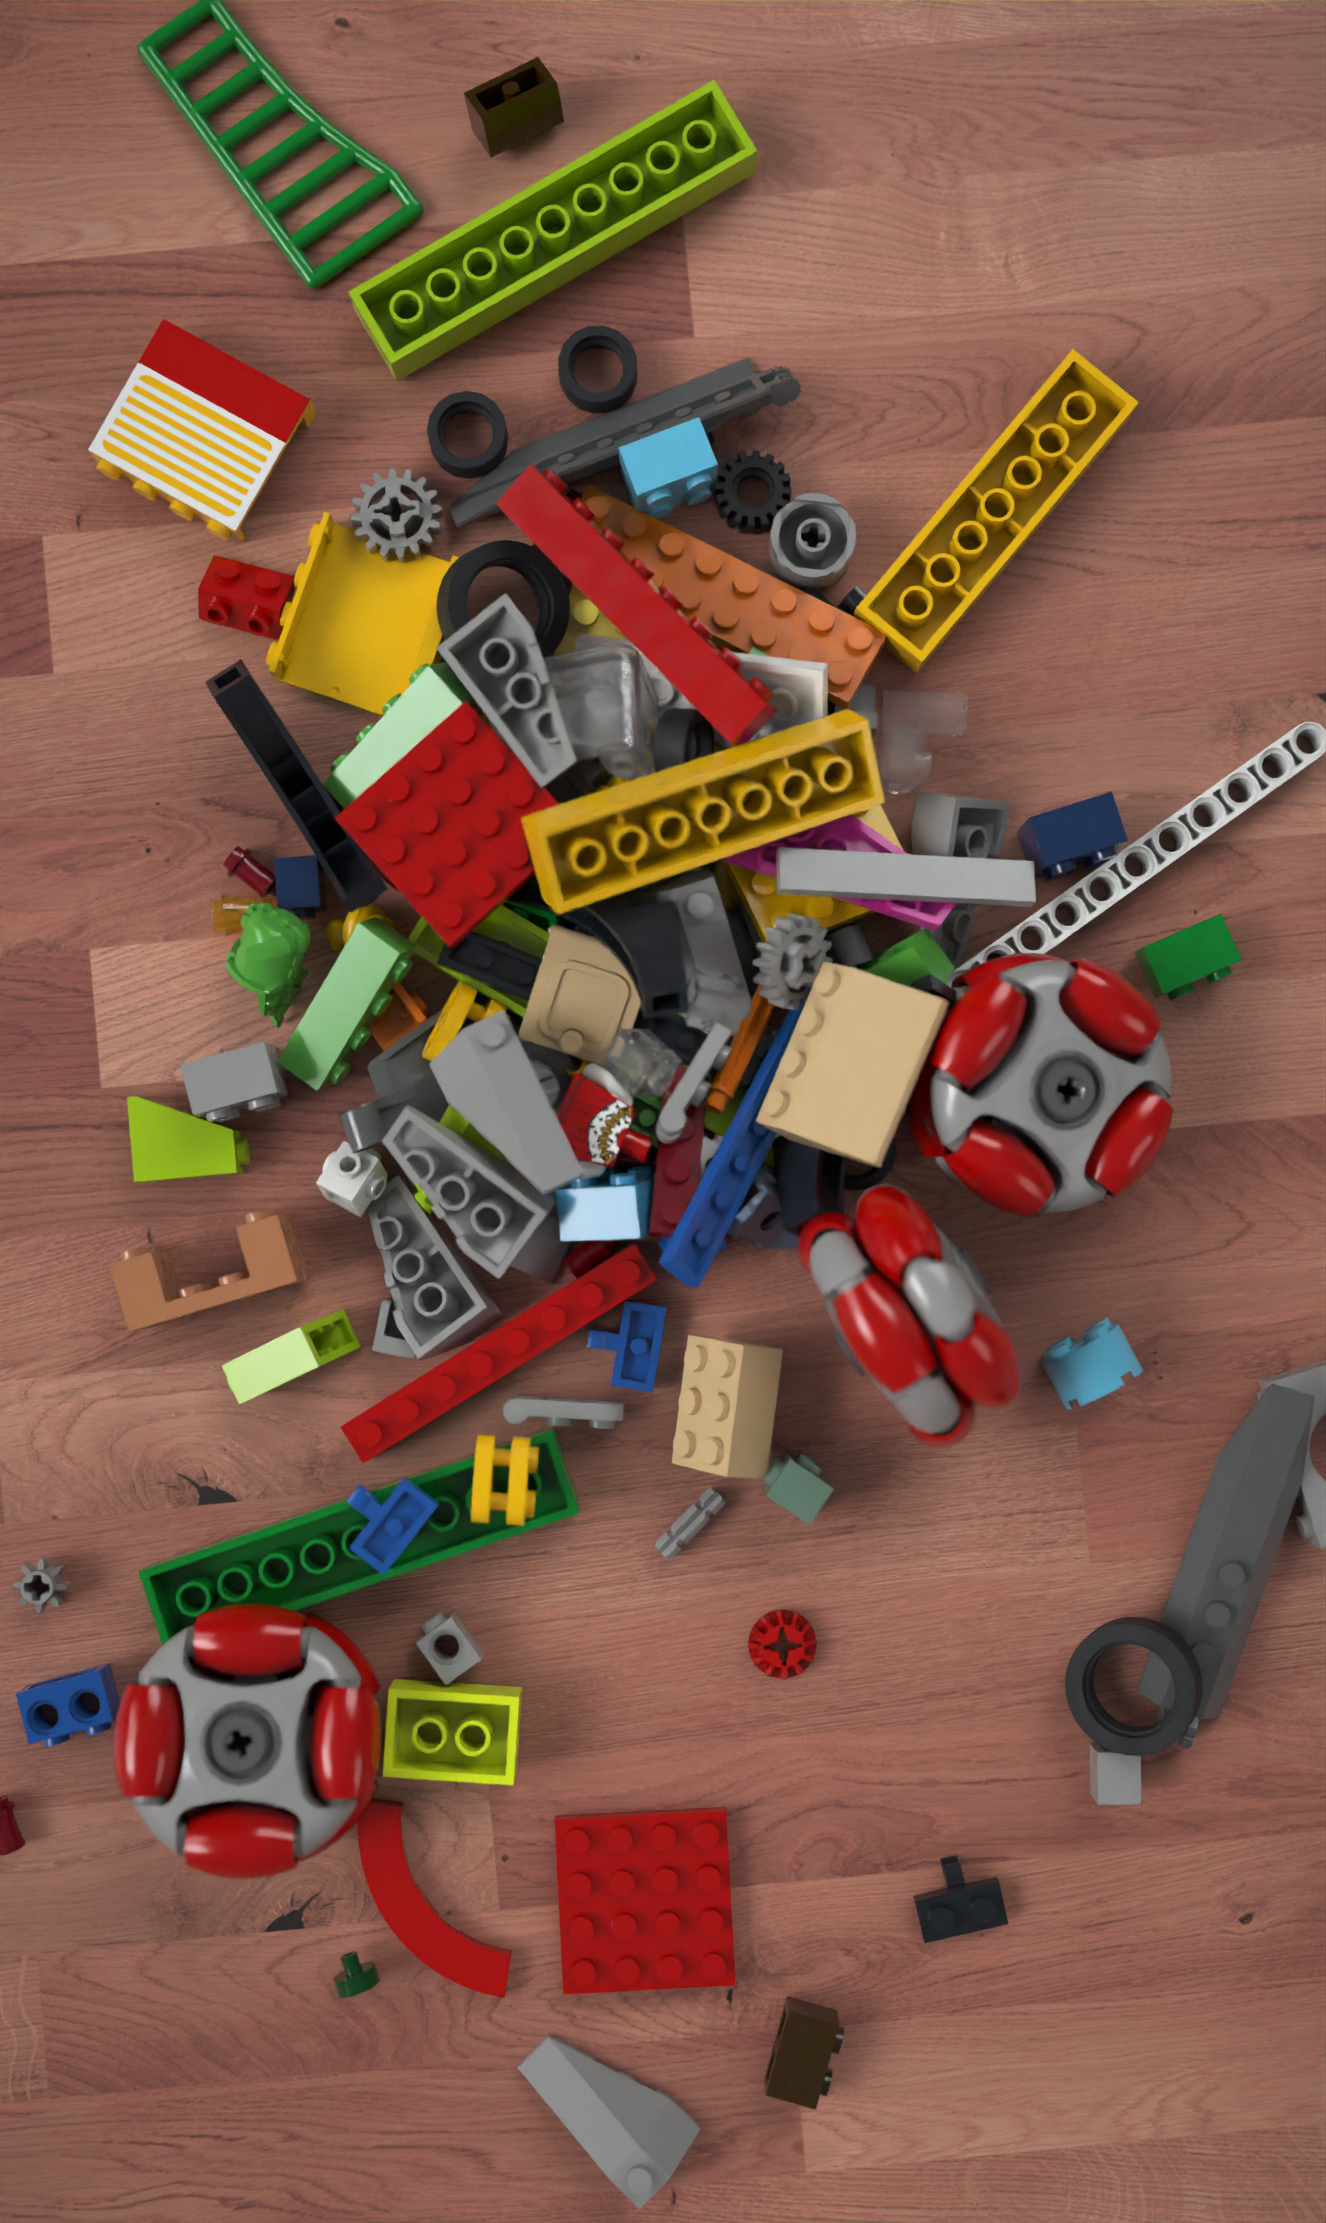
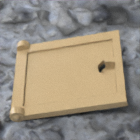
M552 924V927L548 930L549 940L517 1037L618 1070L641 1004L633 982L621 963L598 939ZM571 1028H572V1029H577V1030H579V1031L583 1034V1036H582L579 1032H577V1031H575V1030H569V1031H566V1030H567V1029H571Z

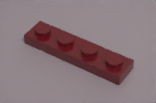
M666 1065L661 1111L689 1067ZM707 1093L698 1107L693 1104L689 1105L684 1113L686 1116L685 1125L680 1138L676 1142L666 1144L658 1139L649 1237L671 1239L698 1188L706 1109L704 1104L707 1099Z

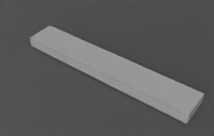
M779 847L776 852L777 894L1032 907L1036 902L1034 861Z

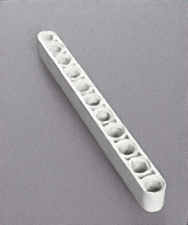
M1304 722L1296 726L1118 853L1117 856L1111 858L954 970L945 984L951 987L954 979L985 963L989 954H998L1002 957L1021 953L1045 954L1321 757L1326 751V729L1315 722ZM1298 735L1305 736L1310 740L1312 744L1311 754H1306L1298 749L1296 744ZM1263 759L1271 760L1276 764L1278 768L1277 778H1270L1263 772ZM1229 784H1236L1242 788L1244 792L1243 803H1237L1229 797ZM1195 808H1202L1208 812L1210 816L1209 827H1201L1195 822L1193 818ZM1161 832L1170 833L1175 838L1176 849L1174 852L1165 851L1160 846L1159 835ZM1127 856H1133L1141 862L1142 873L1140 876L1134 877L1126 872L1124 861ZM1092 881H1100L1106 885L1108 889L1106 901H1098L1092 897L1090 893ZM1058 905H1066L1072 909L1074 921L1071 926L1062 925L1057 921L1055 910ZM1024 929H1031L1038 934L1040 945L1037 950L1031 951L1022 945L1021 933Z

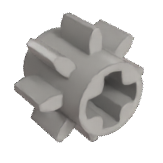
M48 1556L39 1559L38 1569L30 1563L24 1564L21 1570L26 1576L24 1579L13 1583V1587L21 1589L23 1598H21L19 1604L23 1605L27 1602L36 1604V1613H41L46 1609L47 1600L55 1607L61 1605L64 1601L58 1593L71 1586V1582L64 1581L61 1573L66 1566L64 1564L58 1567L49 1566ZM42 1577V1583L49 1584L50 1587L44 1593L42 1586L35 1585V1580Z

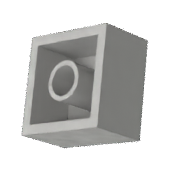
M261 1042L180 1064L193 1115L207 1118L208 1122L215 1121L216 1124L241 1118L240 1110L249 1108L250 1111L256 1110L257 1113L282 1107L280 1100L291 1097L284 1068L277 1062L280 1057L278 1048L266 1042Z

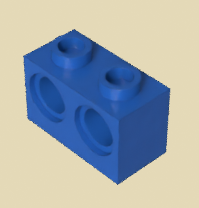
M110 1663L27 1685L16 1693L28 1743L33 1744L43 1741L45 1747L58 1745L70 1740L69 1733L85 1729L86 1735L89 1736L111 1729V1722L117 1718L120 1706ZM84 1692H91L99 1698V1711H91L85 1707L83 1703ZM43 1704H50L56 1708L58 1712L57 1723L48 1722L43 1717L41 1712Z

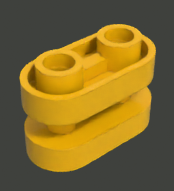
M462 980L459 981L450 994L425 1044L422 1057L432 1062L457 1036L466 1017L477 1023L502 1010L506 1013L507 1006L493 997L489 998L483 1006L473 1002L476 997L477 988Z
M478 1434L475 1452L471 1522L489 1523L491 1510L507 1511V1525L524 1526L525 1517L534 1518L536 1491L528 1490L529 1473H537L539 1447L531 1446V1437L513 1436L511 1449L496 1448V1435ZM494 1466L510 1467L508 1493L493 1492Z

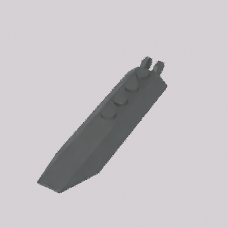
M747 357L515 449L496 468L483 476L448 507L457 528L501 511L496 502L530 464L543 473L550 468L567 485L620 464L619 447L698 417L705 433L712 432L718 429L724 422L737 417H750L758 413L760 408L772 403L782 407L790 401L797 400L796 398L800 396L801 386L797 379L793 377L791 371L781 365L780 367L776 366L775 369L770 368L756 374Z
M1272 1383L1217 1456L1160 1623L1175 1631L1189 1645L1198 1661L1202 1675L1203 1692L1201 1704L1190 1726L1178 1738V1745L1186 1749L1191 1747L1198 1730L1199 1718L1211 1719L1220 1717L1303 1480L1315 1397ZM1150 1651L1137 1692L1160 1705L1154 1722L1156 1724L1170 1713L1175 1698V1686L1167 1665L1158 1655Z

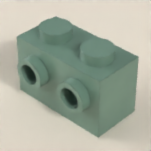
M800 1450L795 1456L785 1451L781 1459L774 1455L768 1463L767 1475L763 1479L765 1483L762 1486L767 1497L809 1525L834 1490L829 1479L820 1474L823 1470L820 1464Z

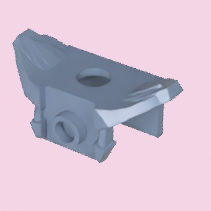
M762 1162L753 1180V1183L760 1191L744 1208H739L727 1233L735 1240L740 1236L752 1240L759 1250L798 1248L799 1237L783 1229L776 1173ZM778 1211L773 1221L767 1225L760 1226L766 1216Z

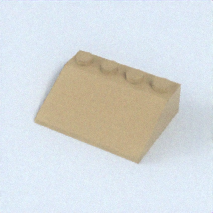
M823 961L755 1122L788 1140L880 1167L949 1002L855 968Z

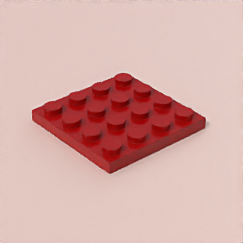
M464 701L339 813L335 819L444 942L453 949L536 874L521 817L560 804L544 787H540L521 761L473 708Z
M726 1807L555 1816L563 1995L736 1985Z

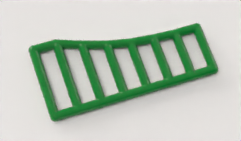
M199 0L138 43L137 52L310 289L320 288L423 214L424 207L398 170L337 128L297 93L243 30L222 0ZM212 14L224 30V33L170 70L158 51ZM237 47L250 65L194 103L182 84ZM262 78L277 96L218 136L206 117ZM288 109L294 111L307 123V125L244 169H242L230 152L231 149ZM321 136L341 150L268 202H266L254 185L255 182ZM355 162L376 175L293 235H290L278 218L282 213ZM390 188L403 207L315 269L302 249Z

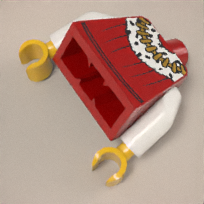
M579 1058L583 1062L579 1070L571 1071L569 1068L566 1069V1072L573 1079L557 1115L560 1126L584 1173V1177L578 1180L599 1177L606 1169L613 1170L620 1153L644 1163L654 1138L631 1129L637 1115L636 1110L632 1108V1095L616 1073L594 1062Z

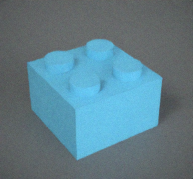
M699 417L619 447L620 475L632 506L636 508L638 513L643 511L649 517L653 516L660 519L671 513L674 506L685 502L688 505H696L706 501L711 497V492L716 490L718 464Z

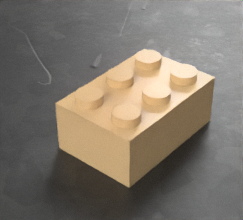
M688 1335L687 1348L684 1355V1371L681 1394L679 1396L676 1433L673 1441L672 1464L730 1478L765 1479L768 1471L783 1349L727 1338Z

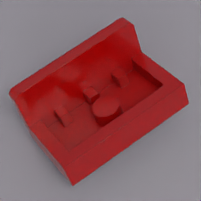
M214 555L198 588L199 618L216 625L278 640L282 633V626H280L281 613L287 601H290L294 592L295 576Z

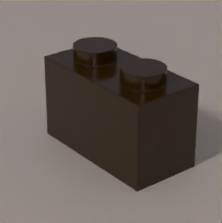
M539 57L464 93L472 131L491 158L564 122L558 84Z
M789 1996L786 1997L764 2077L766 2096L816 2110L820 2095L826 2097L830 2089L832 2070L828 2069L831 2054L839 2053L843 2041L844 2027L839 2026L837 2010Z

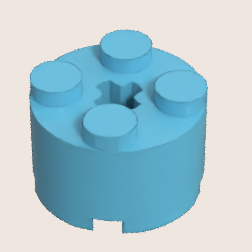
M1108 1317L1086 1327V1332L1082 1334V1338L1072 1342L1070 1336L1065 1337L1048 1346V1351L1043 1354L1045 1360L1041 1364L1066 1410L1073 1408L1075 1399L1082 1406L1123 1386L1124 1382L1121 1376L1131 1371L1134 1378L1143 1372V1368L1119 1324H1111Z

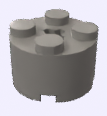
M821 493L802 494L794 498L793 501L781 508L776 514L771 529L769 556L775 573L781 581L801 590H807L808 588L820 590L837 584L847 571L856 544V526L851 515L847 513L841 506L842 504L835 498ZM808 537L816 538V548L808 546Z

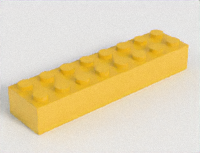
M1072 349L856 607L853 617L874 626L886 635V642L883 647L917 674L1127 423L1139 402Z
M846 709L521 817L543 900L557 914L885 803L868 719Z

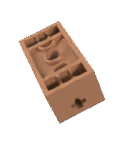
M269 1208L245 1215L247 1223L236 1226V1231L248 1271H240L218 1278L220 1286L212 1289L210 1282L180 1289L169 1251L156 1252L155 1246H142L121 1252L122 1261L110 1264L109 1266L128 1332L150 1328L309 1280L291 1214H279L277 1209L271 1210Z

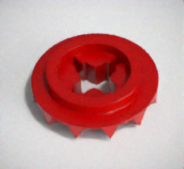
M785 1609L774 1610L760 1617L753 1625L748 1640L749 1653L754 1665L767 1677L783 1680L796 1675H802L814 1661L817 1647L815 1632L811 1624L802 1615ZM780 1627L784 1628V1634H786L788 1641L801 1643V1645H795V1647L788 1649L787 1656H785L786 1662H782L777 1649L764 1647V1645H771V1643L778 1641Z

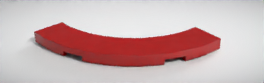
M372 1798L367 1809L357 1822L358 1845L362 1868L369 1890L390 1929L408 1950L441 1976L474 1991L505 1998L512 1950L478 1941L461 1930L460 1932L439 1916V1912L428 1901L410 1872L403 1840V1803Z

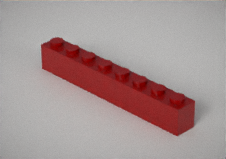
M530 464L496 502V505L730 744L738 746L749 742L778 711L769 701L774 694L757 677L754 676L749 681L739 671L744 665L742 661L726 646L719 650L709 640L714 635L713 632L696 616L689 620L679 610L684 603L668 587L664 586L660 591L650 581L655 575L653 571L636 556L631 561L621 551L625 543L608 527L601 531L592 522L596 514L581 499L577 497L572 502L563 493L567 485L550 468L543 473Z
M636 1243L345 1423L340 1428L361 1462L365 1463L657 1280V1277Z

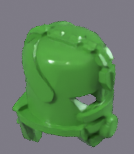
M254 902L249 905L246 912L242 915L240 923L243 931L240 939L234 943L227 953L226 971L239 984L258 995L259 1013L263 1016H271V1023L278 1028L283 1023L284 1014L293 1004L296 993L302 989L301 983L303 979L309 975V972L301 967V963L304 960L305 951L310 945V928L307 922L304 923L298 916L285 909L272 907L268 903Z

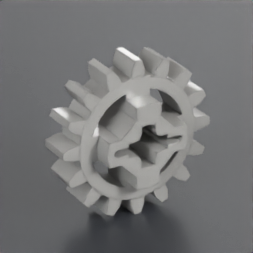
M389 468L387 479H382L377 472L374 473L373 479L375 484L372 487L364 483L360 485L364 498L352 499L354 508L360 511L350 515L353 525L361 526L355 531L359 542L369 539L365 546L368 553L373 554L378 549H381V557L385 562L390 559L392 553L397 554L400 563H405L406 553L412 552L419 559L421 557L419 547L422 544L429 548L434 547L430 533L442 532L441 524L434 520L443 516L442 507L433 505L439 500L436 490L427 491L428 482L424 476L415 483L412 471L409 469L405 471L402 478L397 477L394 468ZM403 491L415 495L422 503H419L418 500H409L403 495ZM384 495L378 504H374L379 497ZM402 510L403 513L400 514V521L393 522L391 518L394 517V511ZM416 527H421L416 534L408 538ZM372 528H375L376 531L388 533L391 536V541L377 535Z
M790 913L787 919L776 918V929L769 927L765 929L768 939L765 943H758L756 946L762 954L761 958L753 960V965L760 967V972L753 980L754 983L762 984L758 994L761 997L768 998V1004L791 1010H797L799 1004L805 1006L823 961L832 963L833 959L826 957V951L831 948L832 942L823 940L827 929L818 926L819 920Z

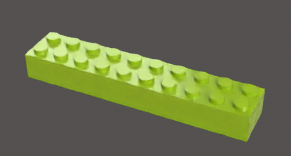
M712 80L350 290L348 293L354 311L395 380L399 381L755 174L758 151L716 81Z

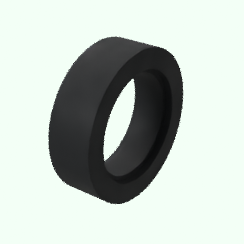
M512 540L493 541L479 546L458 558L445 573L437 595V617L444 639L447 640L470 622L467 611V596L475 577L488 567H506L521 574L535 591L539 604V620L534 633L542 657L546 660L560 645L566 633L570 616V601L567 587L554 563L536 548Z
M1124 1617L1109 1621L1098 1627L1077 1646L1067 1666L1065 1692L1074 1719L1084 1733L1093 1741L1119 1754L1141 1756L1156 1753L1167 1748L1186 1731L1198 1713L1202 1700L1203 1682L1201 1670L1194 1653L1184 1639L1175 1631L1155 1620L1142 1617ZM1124 1644L1138 1645L1154 1652L1163 1660L1170 1670L1175 1686L1174 1703L1166 1718L1150 1726L1136 1727L1116 1720L1105 1711L1096 1696L1093 1678L1096 1664L1106 1650Z

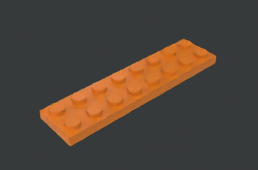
M590 485L587 487L581 500L596 514L592 522L601 531L605 527L611 529L625 543L621 551L631 561L635 556L638 557L653 571L655 575L650 581L660 591L666 586L684 603L679 610L689 620L694 616L699 618L713 632L714 635L709 639L711 642L721 647L726 646L729 650L736 653L749 654L754 646L769 657L827 663L828 701L848 709L884 646L886 635L874 626L653 516L649 517L643 511L638 513L635 507Z

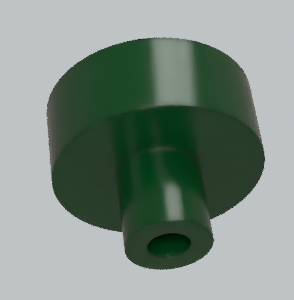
M356 1951L346 1953L340 1957L344 1971L337 1974L333 1979L340 1998L361 1994L380 1982L374 1962L360 1963Z

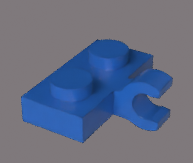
M624 1300L619 1333L589 1328L586 1342L587 1347L615 1351L610 1381L611 1386L653 1392L667 1307Z
M405 1476L384 1503H381L374 1494L359 1484L346 1502L370 1519V1521L350 1545L349 1549L381 1574L385 1575L438 1507L439 1502Z

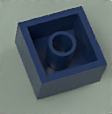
M1112 791L1029 817L1016 831L1025 860L1034 861L1035 878L1044 876L1045 882L1069 875V871L1076 869L1077 865L1084 863L1086 870L1101 866L1109 861L1110 858L1117 856V849L1128 841Z

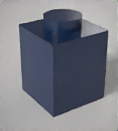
M316 855L275 858L274 867L278 908L295 914L302 921L315 919V912H326L323 867Z

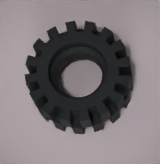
M753 450L752 456H746L744 451L738 453V459L735 461L731 457L726 462L725 469L721 468L718 473L715 504L718 506V514L721 519L725 517L727 519L726 525L731 529L737 526L739 527V533L746 534L747 530H753V535L761 534V529L764 528L768 532L772 529L776 514L790 502L792 487H790L791 479L789 473H784L785 466L781 461L777 464L773 462V455L767 453L764 458L760 456V451ZM750 478L763 481L769 489L768 500L763 505L755 508L743 505L736 493L740 483Z

